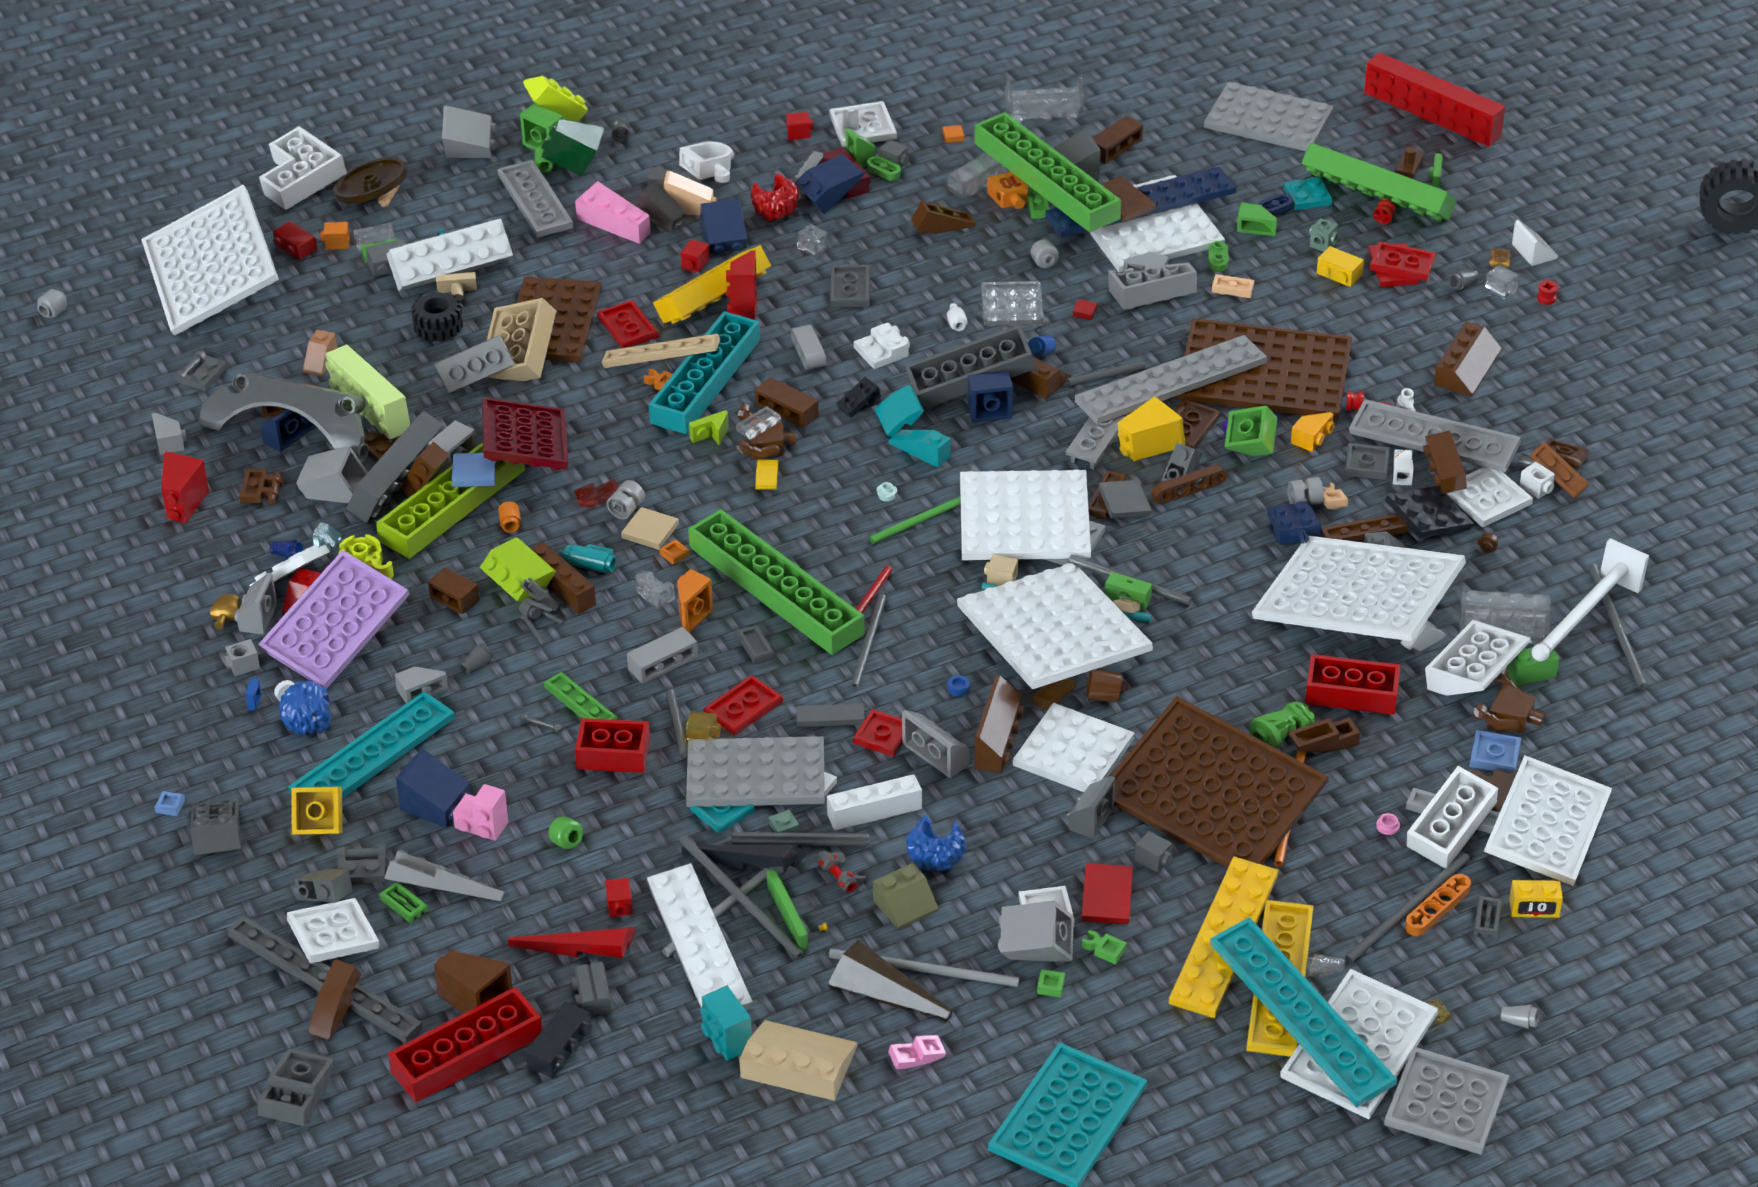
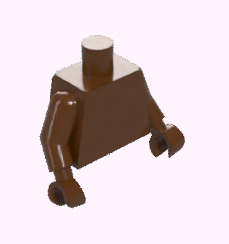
M741 405L737 417L749 420L750 430L754 429L755 437L750 439V445L745 440H739L742 446L736 445L739 454H749L750 460H762L784 455V445H796V432H784L782 421H775L776 424L770 427L769 420L762 419L755 413L752 414L749 405ZM764 423L765 431L760 433L759 425Z
M1506 668L1494 679V681L1501 682L1503 685L1489 712L1481 703H1478L1477 709L1474 708L1473 712L1475 719H1485L1487 727L1494 728L1497 731L1524 733L1529 723L1541 726L1545 717V713L1534 710L1536 699L1519 689L1511 679L1507 678L1508 670Z

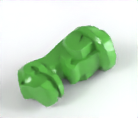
M1297 701L1286 704L1280 711L1254 718L1249 725V731L1251 736L1278 749L1286 736H1288L1289 731L1295 730L1296 727L1301 728L1315 723V717L1313 712L1309 711L1308 705Z

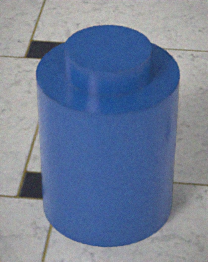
M1048 335L1034 337L1028 342L1034 357L1051 355L1056 349L1055 340Z

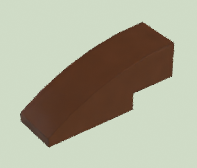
M1350 717L1334 723L1328 718L1288 732L1296 748L1299 751L1328 752L1359 745L1360 732Z
M337 959L334 960L317 998L308 1030L309 1034L331 1041L353 1001L350 995L361 977V973L356 966Z

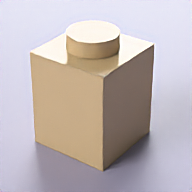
M993 554L990 562H986L984 574L987 575V583L1003 585L1006 582L1015 581L1018 576V559Z

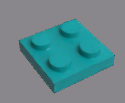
M1321 177L1284 182L1283 189L1286 194L1292 197L1294 210L1332 204V198Z

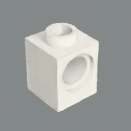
M1534 462L1522 471L1520 487L1540 499L1553 490L1555 474L1539 463Z

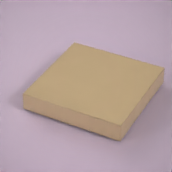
M641 507L621 532V537L659 550L679 525V519Z

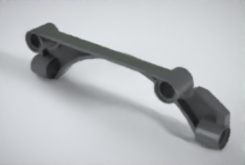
M248 372L235 375L232 386H221L202 403L199 424L204 428L222 431L235 417L249 409L259 406L283 407L309 419L323 432L334 449L350 446L361 462H364L368 456L369 449L367 444H364L365 434L359 414L365 409V400L360 395Z

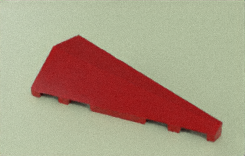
M628 927L509 937L508 946L571 957H578L579 952L623 959L626 948L630 947L636 928Z

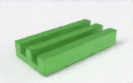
M399 882L394 883L379 894L382 902L410 924L414 922L415 917L417 919L421 917L422 912H428V905ZM394 890H396V891H397L399 894H401L402 896L397 895V894L394 892ZM407 900L410 901V902H411L413 905H415L417 908L415 909L413 906H411V905L407 902Z

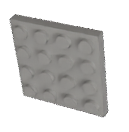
M1415 1047L1409 1056L1385 1117L1384 1125L1482 1155L1506 1090L1509 1075Z

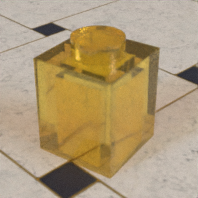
M690 711L686 724L687 743L690 739H715L720 736L721 724L717 723V714Z

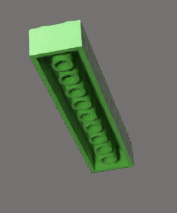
M1006 112L975 124V144L1089 233L1121 219V199Z
M722 509L688 528L689 546L692 550L831 655L865 635L864 615Z

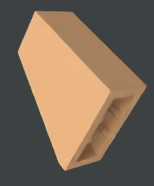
M671 171L666 172L664 180L666 214L700 215L701 203L717 201V197L713 195L712 188Z

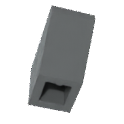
M1176 443L1161 481L1165 482L1195 472L1203 453Z
M327 869L294 878L299 900L337 902L353 892L349 870Z

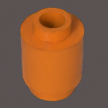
M514 502L502 503L498 508L500 526L505 532H516L521 525L519 506Z

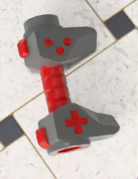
M822 851L816 858L818 864L825 872H831L838 879L837 883L846 894L854 892L858 885L863 884L866 876H859L850 871L843 872L839 868L846 861L842 852L828 853L827 851Z

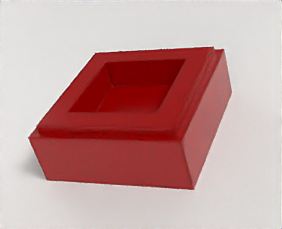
M1078 299L1073 309V316L1092 320L1098 303Z

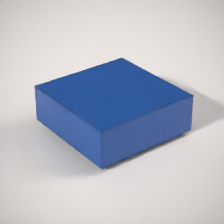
M251 678L246 690L248 710H256L262 696L259 679Z

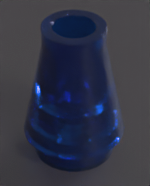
M297 540L272 542L269 550L271 554L289 559L291 556L302 552L303 545Z

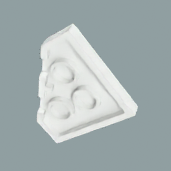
M316 544L272 567L274 582L329 553L330 551L326 544L319 548ZM265 571L254 578L256 581H258L267 573Z

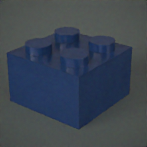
M1008 371L968 376V411L972 423L1012 418L1013 385Z

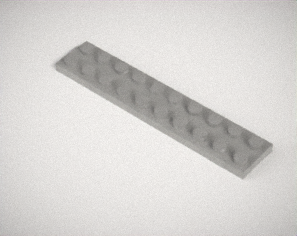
M1245 335L1077 394L1075 395V403L1096 424H1100L1135 411L1154 396L1163 401L1267 363V356Z

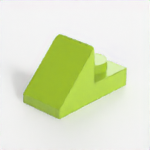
M724 410L690 422L689 432L691 441L695 443L713 437L716 443L720 445L729 428L728 412Z

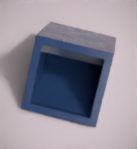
M739 198L701 203L699 223L705 243L709 244V253L719 254L724 251H740L743 248H747L748 238Z
M420 749L396 777L400 810L445 828L454 821L453 811L464 795H472L470 783L424 749Z

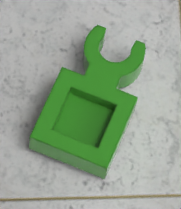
M1092 930L1088 931L1087 938L1090 940L1082 939V947L1084 949L1095 950L1094 956L1113 964L1119 961L1127 949V942L1108 934L1101 938L1097 932Z

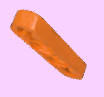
M1455 874L1406 917V932L1413 936L1425 934L1469 894L1470 878L1463 874ZM1448 896L1452 900L1443 901L1439 897ZM1431 908L1436 910L1437 913L1429 914L1425 910Z

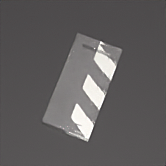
M766 406L736 424V430L748 439H752L779 423L781 416Z

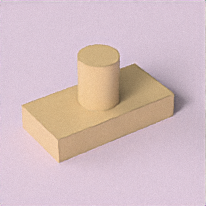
M475 272L436 275L437 291L441 293L451 292V295L456 296L460 301L464 298L463 291L477 290Z

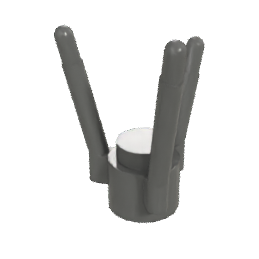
M530 597L524 599L519 606V611L522 613L520 618L526 622L541 645L544 644V641L530 619H537L543 614L563 624V620L549 613L552 611V608L538 603Z

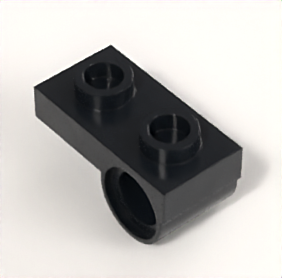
M864 377L836 405L841 411L852 418L865 405L873 407L879 402L881 398L880 389L867 377Z

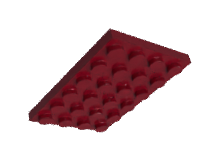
M483 397V458H487L490 461L501 460L508 461L511 464L523 463L529 464L532 467L544 466L550 467L553 470H567L568 451L564 409Z

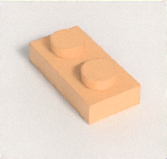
M1215 274L1212 284L1213 293L1251 298L1254 288V280Z

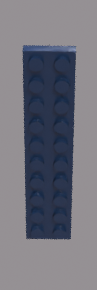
M1220 166L1142 185L1136 188L1156 203V208L1134 219L1235 194L1236 186ZM1057 207L1045 211L1046 219L1060 238L1087 232L1086 229ZM1120 219L1106 226L1122 223L1123 221Z

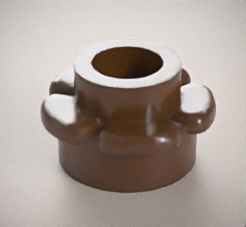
M1484 533L1477 541L1484 552L1496 551L1498 548V538L1492 533Z

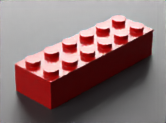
M514 987L388 1052L391 1073L412 1100L417 1103L533 1042L542 1031L541 1016L520 991Z

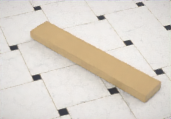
M718 334L609 350L605 353L602 365L604 368L716 351L720 338Z

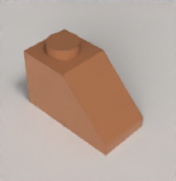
M316 330L308 343L303 373L318 376L324 374L327 369L325 353L337 349L335 333Z

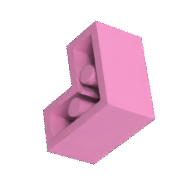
M484 784L476 796L465 794L453 811L455 828L496 841L508 824L505 790Z

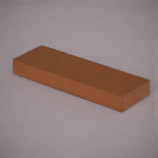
M1545 441L1529 455L1533 462H1537L1555 474L1554 481L1574 500L1590 486Z

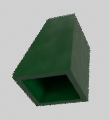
M559 120L556 126L552 125L548 133L550 138H545L541 148L544 150L541 157L583 176L598 149L604 128Z

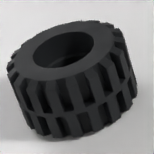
M431 292L427 295H422L421 298H417L415 303L412 304L411 312L414 332H416L417 336L422 337V339H428L429 341L448 340L450 337H455L457 333L461 332V328H463L460 300L456 296L449 295L446 292Z

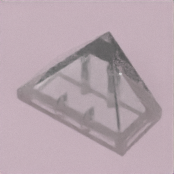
M391 222L353 230L358 250L361 249V246L370 243L395 240Z

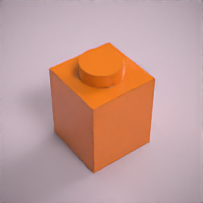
M348 222L324 223V230L320 232L321 242L325 243V250L349 249L350 234Z

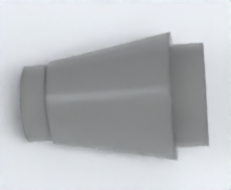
M1532 1005L1502 1007L1501 1021L1527 1029L1531 1027L1536 1028L1538 1008H1533Z

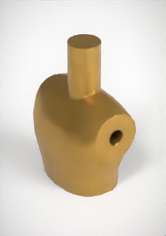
M222 594L213 603L210 609V616L212 619L217 620L215 623L216 629H223L226 621H235L236 610L240 609L242 603L238 596Z

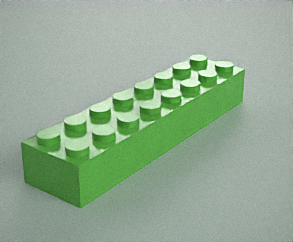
M1311 142L1301 163L1307 167L1306 171L1311 172L1316 177H1325L1328 181L1335 184L1340 182L1345 187L1355 191L1357 188L1363 194L1371 197L1374 194L1380 200H1390L1401 208L1407 209L1408 207L1415 213L1420 215L1427 214L1431 216L1430 218L1440 222L1442 219L1449 221L1457 199L1447 191Z

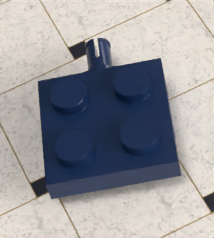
M1297 502L1295 504L1277 505L1267 508V516L1273 525V534L1279 545L1300 541L1304 544V541L1305 543L1309 541L1308 536L1321 537V523L1308 502Z

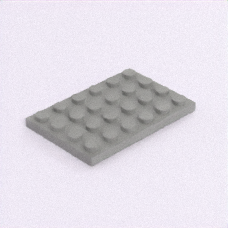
M1228 82L1206 117L1204 128L1307 151L1310 142L1314 144L1317 142L1333 113L1334 106L1310 101L1305 98L1293 97L1288 94L1284 95L1270 90H1262L1253 86L1249 87L1235 82Z
M824 736L688 740L687 807H711L713 805L746 806V804L753 806L825 804Z

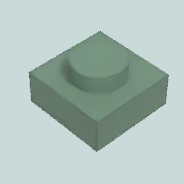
M790 810L768 817L769 825L774 832L795 833L800 831L799 823Z

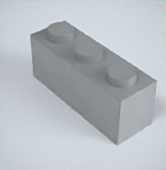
M684 627L627 653L628 669L642 684L698 658L697 641Z

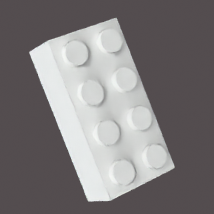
M1457 766L1407 832V847L1446 869L1497 803L1498 788Z

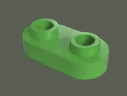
M873 156L867 160V169L873 174L888 181H895L901 176V167L881 156Z
M1215 241L1208 247L1209 268L1217 272L1225 271L1228 268L1229 261L1228 246L1221 241Z

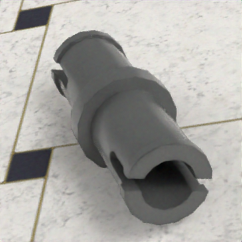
M532 578L523 581L522 589L528 592L534 601L551 607L554 611L558 609L559 602L549 595L545 587H540Z

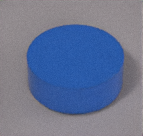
M958 675L948 680V692L951 695L960 697L968 694L970 682L966 677Z

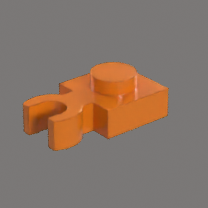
M649 369V376L644 375L643 379L645 384H654V389L661 390L673 373L663 371L659 374L656 370Z

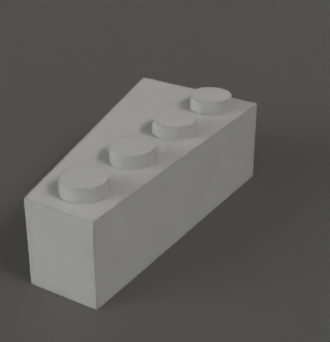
M1190 263L1163 265V269L1149 266L1145 267L1143 271H1134L1133 268L1125 269L1123 273H1116V270L1108 271L1109 292L1123 309H1133L1137 306L1150 305L1154 302L1166 301L1179 296H1188L1191 293L1197 292V272Z

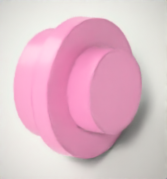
M1386 813L1377 820L1376 827L1382 834L1393 835L1399 831L1400 823L1395 815Z

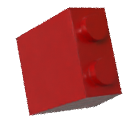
M168 451L164 453L161 489L167 519L187 523L209 493L204 460Z

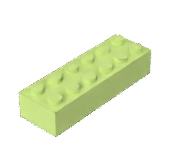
M348 345L325 353L327 359L325 365L330 373L329 384L331 388L362 396L365 400V409L360 415L366 417L369 423L374 425L389 440L402 435L410 426L405 396Z

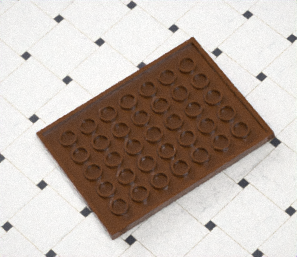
M1178 696L1173 699L1110 775L1116 777L1114 806L1226 868L1229 867L1233 857L1263 865L1329 782L1327 775Z

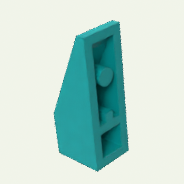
M900 430L889 440V444L937 468L951 457V438L935 430Z

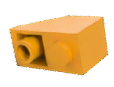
M1333 413L1302 416L1292 427L1291 444L1313 452L1318 445L1320 446L1323 443L1324 438L1332 433L1335 425L1333 423Z

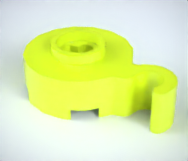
M365 534V537L355 538V535H352L340 543L339 553L343 550L386 577L392 579L394 576L391 561L382 565L383 557L380 541L375 537Z

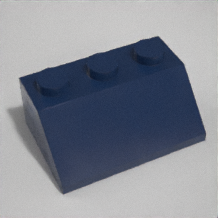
M285 409L260 428L263 443L282 452L317 426L301 414Z

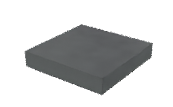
M1348 443L1345 476L1386 480L1390 448Z
M1139 480L1100 482L1098 488L1110 518L1150 516L1152 510Z

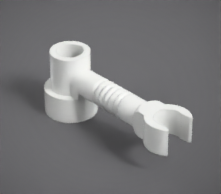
M1404 388L1397 399L1396 406L1415 411L1413 406V390Z

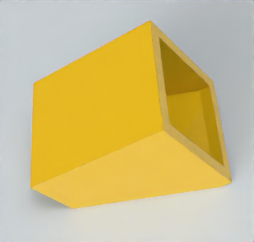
M1155 396L1117 423L1120 451L1124 456L1130 457L1133 461L1172 451L1176 443L1185 445L1182 417Z

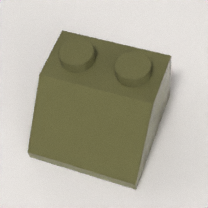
M914 863L873 881V901L898 930L938 912V906L926 877Z

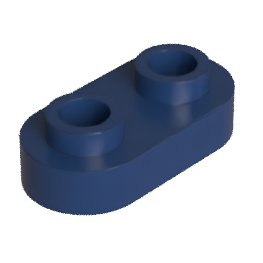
M1277 194L1259 202L1258 205H1261L1273 216L1290 210L1293 199L1288 194Z

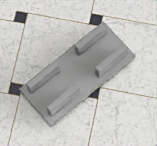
M498 335L441 360L434 365L448 393L510 367L515 363L501 335Z
M1119 416L1100 424H1096L1089 417L1066 450V455L1071 456V463L1075 464L1078 459L1090 462V469L1094 470L1107 447L1111 445L1118 435L1117 423L1125 418V416Z

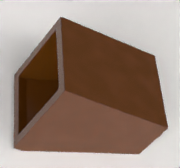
M451 950L434 964L438 996L463 1014L513 988L510 964L507 962Z

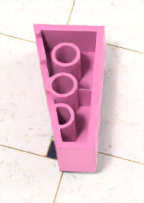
M598 181L575 201L577 220L639 244L651 234L649 215Z

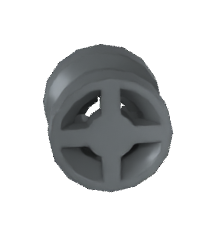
M618 118L611 123V134L615 141L624 142L629 139L630 125L626 119Z

